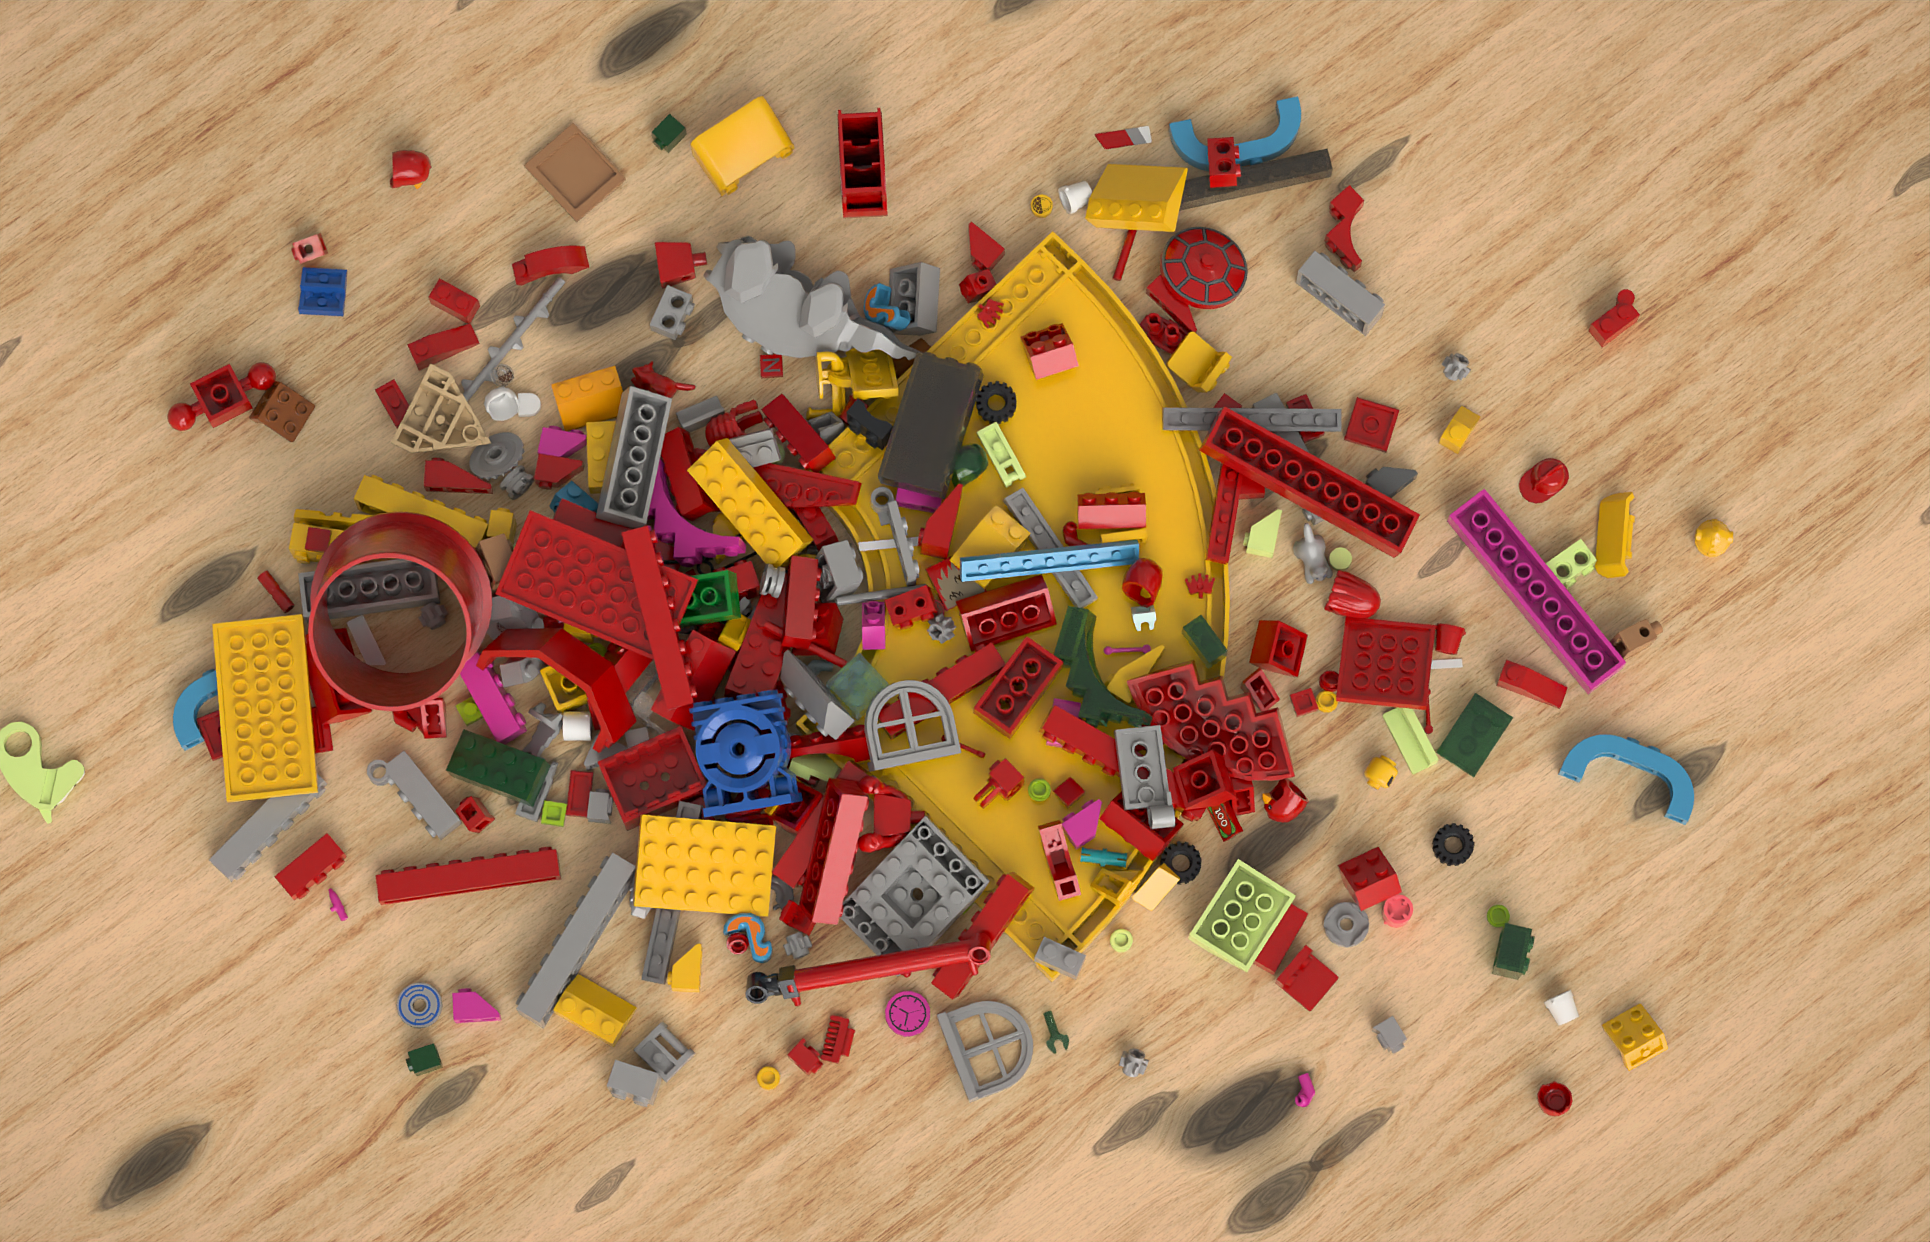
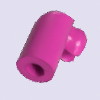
M1309 1073L1298 1076L1302 1089L1295 1097V1103L1300 1107L1308 1106L1315 1095V1089Z

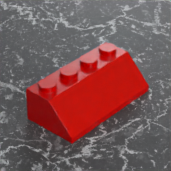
M1042 574L956 601L960 620L971 652L983 643L988 645L992 642L994 645L1057 625L1048 587Z
M347 628L334 629L341 643L355 656ZM306 634L309 685L321 724L340 723L371 713V708L350 701L338 693L326 681L313 659L309 635Z
M692 630L685 643L687 653H684L685 662H689L691 665L692 675L689 676L691 685L695 684L698 697L695 698L696 703L711 701L737 651L699 630ZM661 689L650 710L669 721L695 731V726L692 727L691 722H694L693 714L689 712V708H693V704L667 710Z

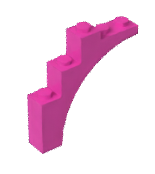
M659 460L647 519H655L654 529L660 541L674 543L675 560L683 567H693L695 564H702L703 556L713 558L716 555L737 556L740 553H745L746 544L740 537L720 536L705 532L691 525L679 515L670 497L667 475L664 472L665 464Z

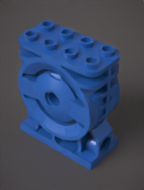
M778 690L758 692L759 697H756V693L736 696V701H734V697L715 699V704L712 701L693 703V708H689V712L693 714L694 720L691 724L692 727L695 726L696 732L694 740H696L697 762L702 773L709 780L703 789L705 808H703L704 817L803 801L802 793L798 792L796 774L787 768L791 756V740L785 726L788 725L787 720L784 721L783 712H785V707H782L781 703L783 693L778 694ZM735 719L750 721L761 730L770 729L772 732L762 735L757 728L750 724L735 723L722 729L716 737L715 743H712L716 731L726 722ZM738 743H742L745 747L742 755L736 750ZM775 753V758L766 759L761 769L747 778L730 777L717 768L715 764L719 763L724 770L732 774H748L762 764L766 754ZM770 785L772 797H760L758 790ZM731 792H743L744 799L742 802L732 803Z

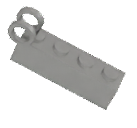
M405 751L401 752L389 763L383 760H374L368 765L367 775L371 782L377 786H384L388 783L391 786L396 784L400 789L397 794L405 803L409 801L414 808L411 811L418 820L422 818L428 824L425 829L433 838L437 835L442 840L462 824L457 815ZM376 768H385L386 773L382 778L377 779L373 777V772Z

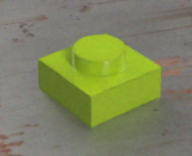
M473 697L456 705L466 726L484 718Z
M544 800L541 824L564 827L567 804Z

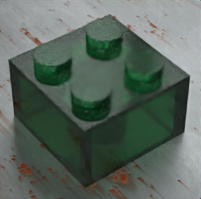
M1509 923L1504 924L1500 932L1491 974L1516 980L1521 975H1525L1530 963V958H1526V956L1532 950L1535 936L1531 935L1532 929Z

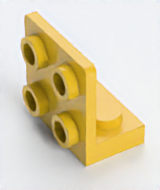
M1638 1004L1602 1024L1604 1031L1619 1049L1623 1063L1628 1071L1668 1049L1664 1033L1642 1004Z

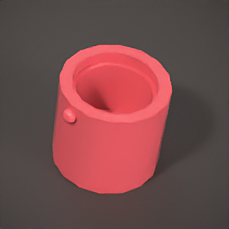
M1400 894L1388 898L1382 909L1384 924L1394 928L1406 925L1413 914V904L1410 899Z

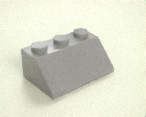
M918 262L890 269L889 287L892 289L888 306H896L899 310L908 311L910 314V323L904 330L897 331L889 328L893 334L922 336L937 331L940 268Z

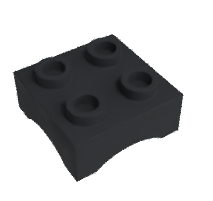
M857 399L846 412L848 428L856 435L862 434L866 437L865 441L874 449L878 447L883 450L894 437L891 434L893 426L887 421H882L872 416L861 400Z

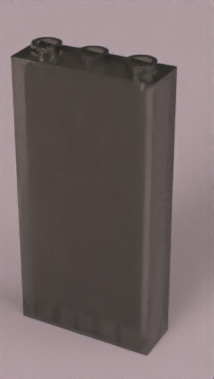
M924 352V354L916 353L878 472V479L881 484L945 499L984 376L982 369L977 364L970 362L966 364L958 363L956 359L950 357L945 359L938 358L930 352Z

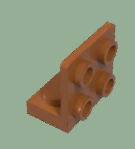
M275 381L273 386L264 392L249 419L255 423L264 424L289 442H294L314 410L315 405L282 382Z

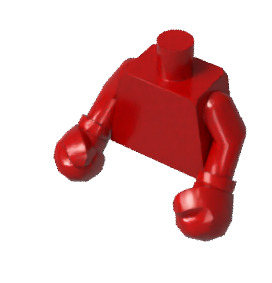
M864 776L859 781L858 786L865 794H874V833H867L858 838L859 849L863 852L871 853L883 848L895 847L911 832L912 824H918L925 817V811L912 810V801L908 799L905 793L894 786L885 784L875 776Z

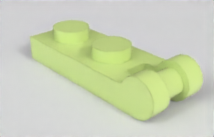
M997 422L977 431V436L1006 488L1012 485L1013 481L1026 478L1022 467ZM1012 465L1014 471L1007 474L1005 469Z

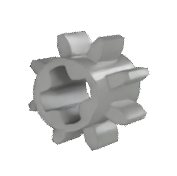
M1459 353L1447 356L1441 364L1445 367L1444 375L1453 381L1462 380L1463 377L1466 378L1471 370L1467 367L1469 364L1468 359Z
M431 602L421 608L422 613L418 618L423 627L427 626L434 630L446 623L444 618H446L448 612L444 605L440 606L436 602Z
M942 613L928 621L931 626L927 631L932 640H939L942 644L955 636L953 631L956 626L951 617H944Z
M798 932L786 937L787 944L783 946L787 956L792 955L794 959H798L810 954L808 948L812 947V943L808 935L803 937L802 932Z
M1133 1048L1129 1052H1123L1119 1066L1123 1067L1122 1071L1125 1075L1137 1077L1139 1073L1144 1074L1149 1060L1144 1059V1052Z

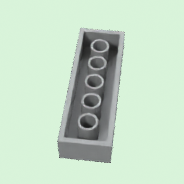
M632 386L622 393L596 514L597 519L631 529L640 528L646 524L672 398Z
M405 559L354 565L336 577L327 588V609L330 619L420 607L431 602L441 604L437 574L418 563ZM315 571L298 573L303 617L307 623H309L311 613L310 596Z

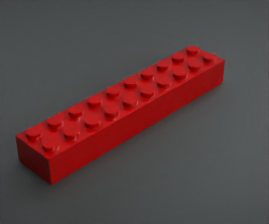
M1225 406L1217 413L1199 449L1204 454L1393 558L1402 553L1420 516L1419 513Z

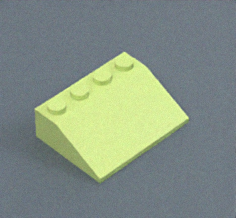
M1238 859L1189 934L1188 939L1213 955L1248 972L1296 895Z

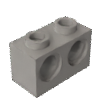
M667 285L651 320V331L676 340L678 335H682L686 326L684 320L687 315H691L695 303H692V295ZM675 300H681L684 302V304L679 308H675L672 306V303ZM666 320H673L675 324L672 327L668 328L663 325Z

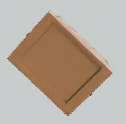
M574 123L524 165L529 173L576 223L626 180Z

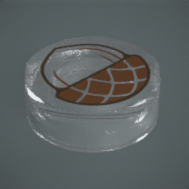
M498 364L491 371V379L497 386L506 387L513 381L514 372L508 365Z

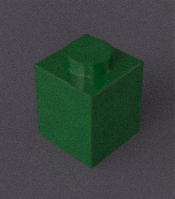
M671 114L651 132L653 144L660 150L665 149L668 153L687 135L686 128Z
M434 1043L408 1052L409 1058L406 1059L409 1071H414L416 1076L443 1068Z

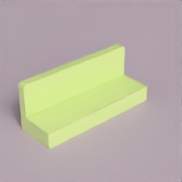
M1397 707L1383 714V719L1412 774L1437 764L1439 759L1413 709Z

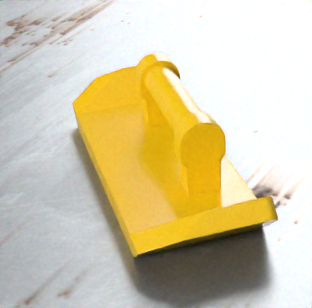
M1633 492L1612 494L1603 498L1600 502L1595 569L1599 575L1606 578L1625 577L1629 572L1625 559H1632L1631 544L1635 516L1629 515V504L1634 498Z

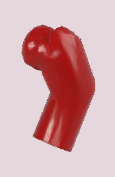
M1072 521L1067 522L1062 530L1065 544L1069 547L1088 545L1078 539L1076 523Z
M407 710L392 711L394 722L412 733L415 731L418 723L408 718Z

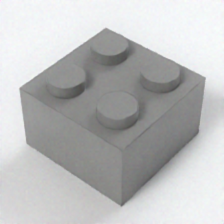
M615 1060L607 1088L615 1098L625 1100L628 1097L635 1104L647 1107L648 1104L654 1105L662 1078L659 1073Z

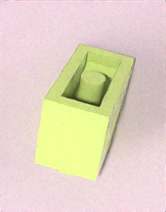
M1277 509L1251 526L1250 533H1245L1243 545L1247 546L1246 553L1273 558L1282 510Z

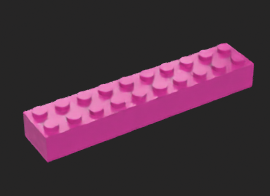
M1485 489L1449 515L1447 520L1449 525L1588 695L1623 669L1626 661Z

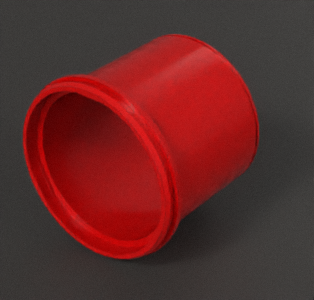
M387 512L360 520L348 527L332 541L317 565L311 586V613L308 626L309 644L313 659L323 677L338 693L350 701L381 711H402L422 706L440 696L454 683L466 661L474 656L485 638L492 614V589L484 563L475 548L465 537L451 526L430 516L413 512ZM399 558L418 563L440 576L453 590L465 616L467 637L453 655L429 669L411 673H396L377 669L355 657L336 635L327 609L328 586L345 570L371 559Z

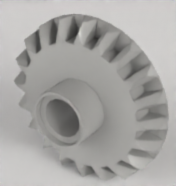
M509 432L498 433L488 437L491 444L478 445L474 449L469 462L470 469L474 475L480 479L490 480L492 477L497 479L499 475L504 476L508 471L512 472V467L518 466V461L523 459L522 454L525 452L524 444L519 436Z

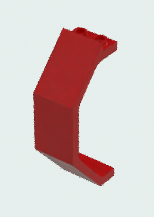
M563 628L505 629L482 651L476 664L483 671L497 657L539 658L579 686L587 694L601 726V731L592 748L599 754L606 747L609 749L637 722L614 665Z

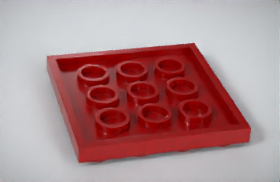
M1346 617L1336 701L1426 710L1436 625Z

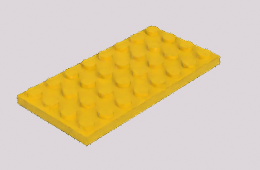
M303 614L212 624L227 802L318 793Z

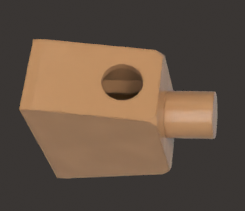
M1644 619L1618 632L1611 639L1610 643L1621 657L1626 660L1648 648L1657 639V635L1663 632V628L1658 621L1649 623L1647 619Z

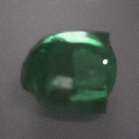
M976 443L961 445L952 449L944 456L954 488L958 484H963L964 487L976 478H982L983 472L987 469L988 460L987 453L980 445Z

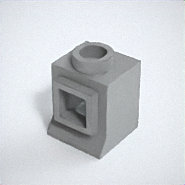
M832 411L808 421L809 425L827 445L833 442L845 430L843 420L838 418Z
M596 789V792L590 791L587 813L588 822L611 824L609 816H612L613 798L610 797L609 790Z
M1393 1016L1373 1027L1372 1032L1377 1034L1376 1038L1384 1050L1387 1049L1388 1052L1392 1051L1394 1054L1405 1047L1403 1043L1406 1042L1407 1038Z

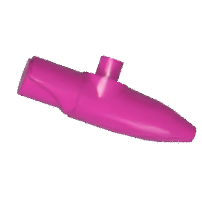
M331 888L328 889L333 905L330 908L331 912L336 911L341 921L347 920L348 916L338 895Z

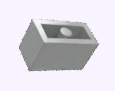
M1044 937L1035 955L1034 962L1076 980L1086 960V955Z

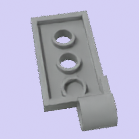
M878 487L871 494V507L878 513L881 526L890 524L906 586L916 585V578H919L920 571L917 560H912L914 548L911 538H906V535H908L906 519L900 516L897 501L894 500L892 492L886 487ZM879 496H884L888 499V502L885 505H880L876 502V499Z
M1161 726L1115 730L1114 735L1124 810L1147 808L1148 822L1151 829L1174 827L1175 813L1171 792H1169ZM1140 744L1145 747V756L1139 757L1135 754L1134 748L1136 745ZM1138 768H1146L1149 771V777L1147 779H1140L1137 775Z

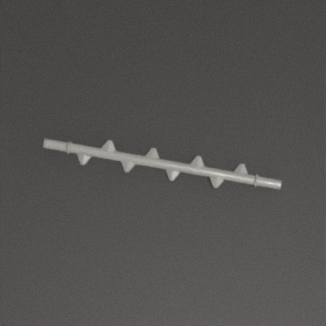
M560 277L556 279L547 292L542 294V298L526 317L515 316L513 318L517 328L501 348L492 346L488 348L491 360L474 380L463 379L461 381L464 389L463 395L467 402L484 381L496 382L497 377L494 369L510 349L522 350L524 348L520 337L537 317L548 318L550 316L546 306L549 302L553 301L552 298L565 284L563 279Z

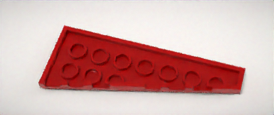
M695 448L697 458L699 459L707 450ZM772 463L753 467L786 508L856 505L862 485L859 481ZM711 499L714 510L711 512H722Z

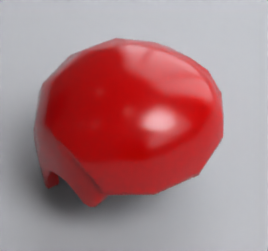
M1556 1081L1546 1085L1543 1084L1537 1093L1538 1106L1548 1116L1563 1115L1572 1106L1571 1091L1566 1085Z

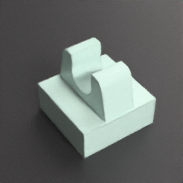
M1154 605L1148 608L1142 606L1131 607L1132 618L1137 631H1141V623L1143 622L1149 623L1150 630L1154 629L1156 621Z

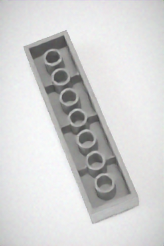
M614 853L610 857L606 856L602 861L600 874L598 877L594 875L588 885L590 890L587 895L580 897L576 904V907H578L574 916L570 914L564 924L566 929L563 934L556 936L552 943L554 948L550 955L546 953L540 962L542 968L539 973L532 975L528 982L530 987L526 994L522 992L516 1001V1005H518L516 1009L519 1014L543 1029L554 1013L553 1009L563 992L578 974L630 889L636 872V866Z

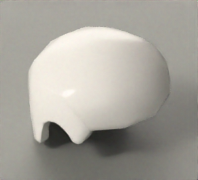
M498 387L491 390L485 396L484 406L486 412L490 414L493 420L504 421L518 413L520 403L516 394L511 389Z

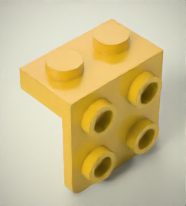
M1189 332L1169 358L1166 366L1197 393H1207L1214 389L1219 375L1227 371L1232 356L1227 352H1217L1195 332Z

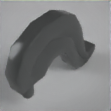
M772 876L771 889L776 893L775 900L777 902L773 906V910L779 908L782 910L789 900L794 901L793 889L777 876Z

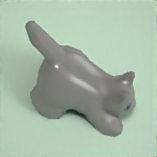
M1305 523L1303 530L1304 538L1294 543L1293 552L1304 563L1306 582L1312 584L1314 579L1322 581L1325 577L1331 578L1333 573L1324 555L1326 545L1321 535H1313L1312 528L1308 523Z

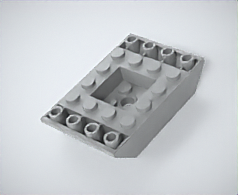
M925 816L843 902V915L840 918L876 955L932 946L982 894L990 880ZM915 888L922 890L923 898L921 900L914 898L913 890Z

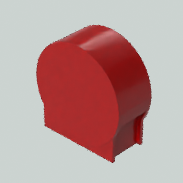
M877 108V112L845 114L838 110L843 219L888 216L881 108Z

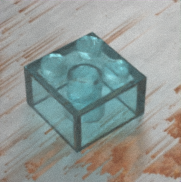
M860 653L826 682L828 690L857 721L867 712L869 704L877 693L889 685Z

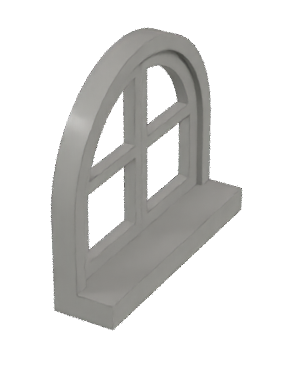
M915 680L896 682L878 692L869 704L864 723L871 762L867 763L869 772L961 753L952 709L946 698L931 685ZM907 692L925 696L936 706L939 712L912 717ZM899 694L904 719L877 724L883 705L891 697ZM941 716L946 741L918 747L913 721ZM905 723L910 748L882 754L877 728Z
M981 1001L937 1015L939 1025L969 1103L1013 1086L1026 1073L1033 1055V1039L1026 1021L1013 1008L995 1001ZM984 1013L997 1014L1006 1018L1014 1025L1017 1031L994 1040ZM979 1014L989 1042L965 1051L955 1023ZM1021 1039L1022 1050L1020 1059L1015 1068L1007 1074L997 1048ZM993 1050L1003 1077L979 1086L969 1058Z

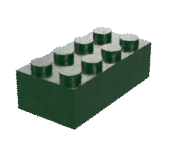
M463 729L446 771L456 779L533 807L551 766L540 757Z

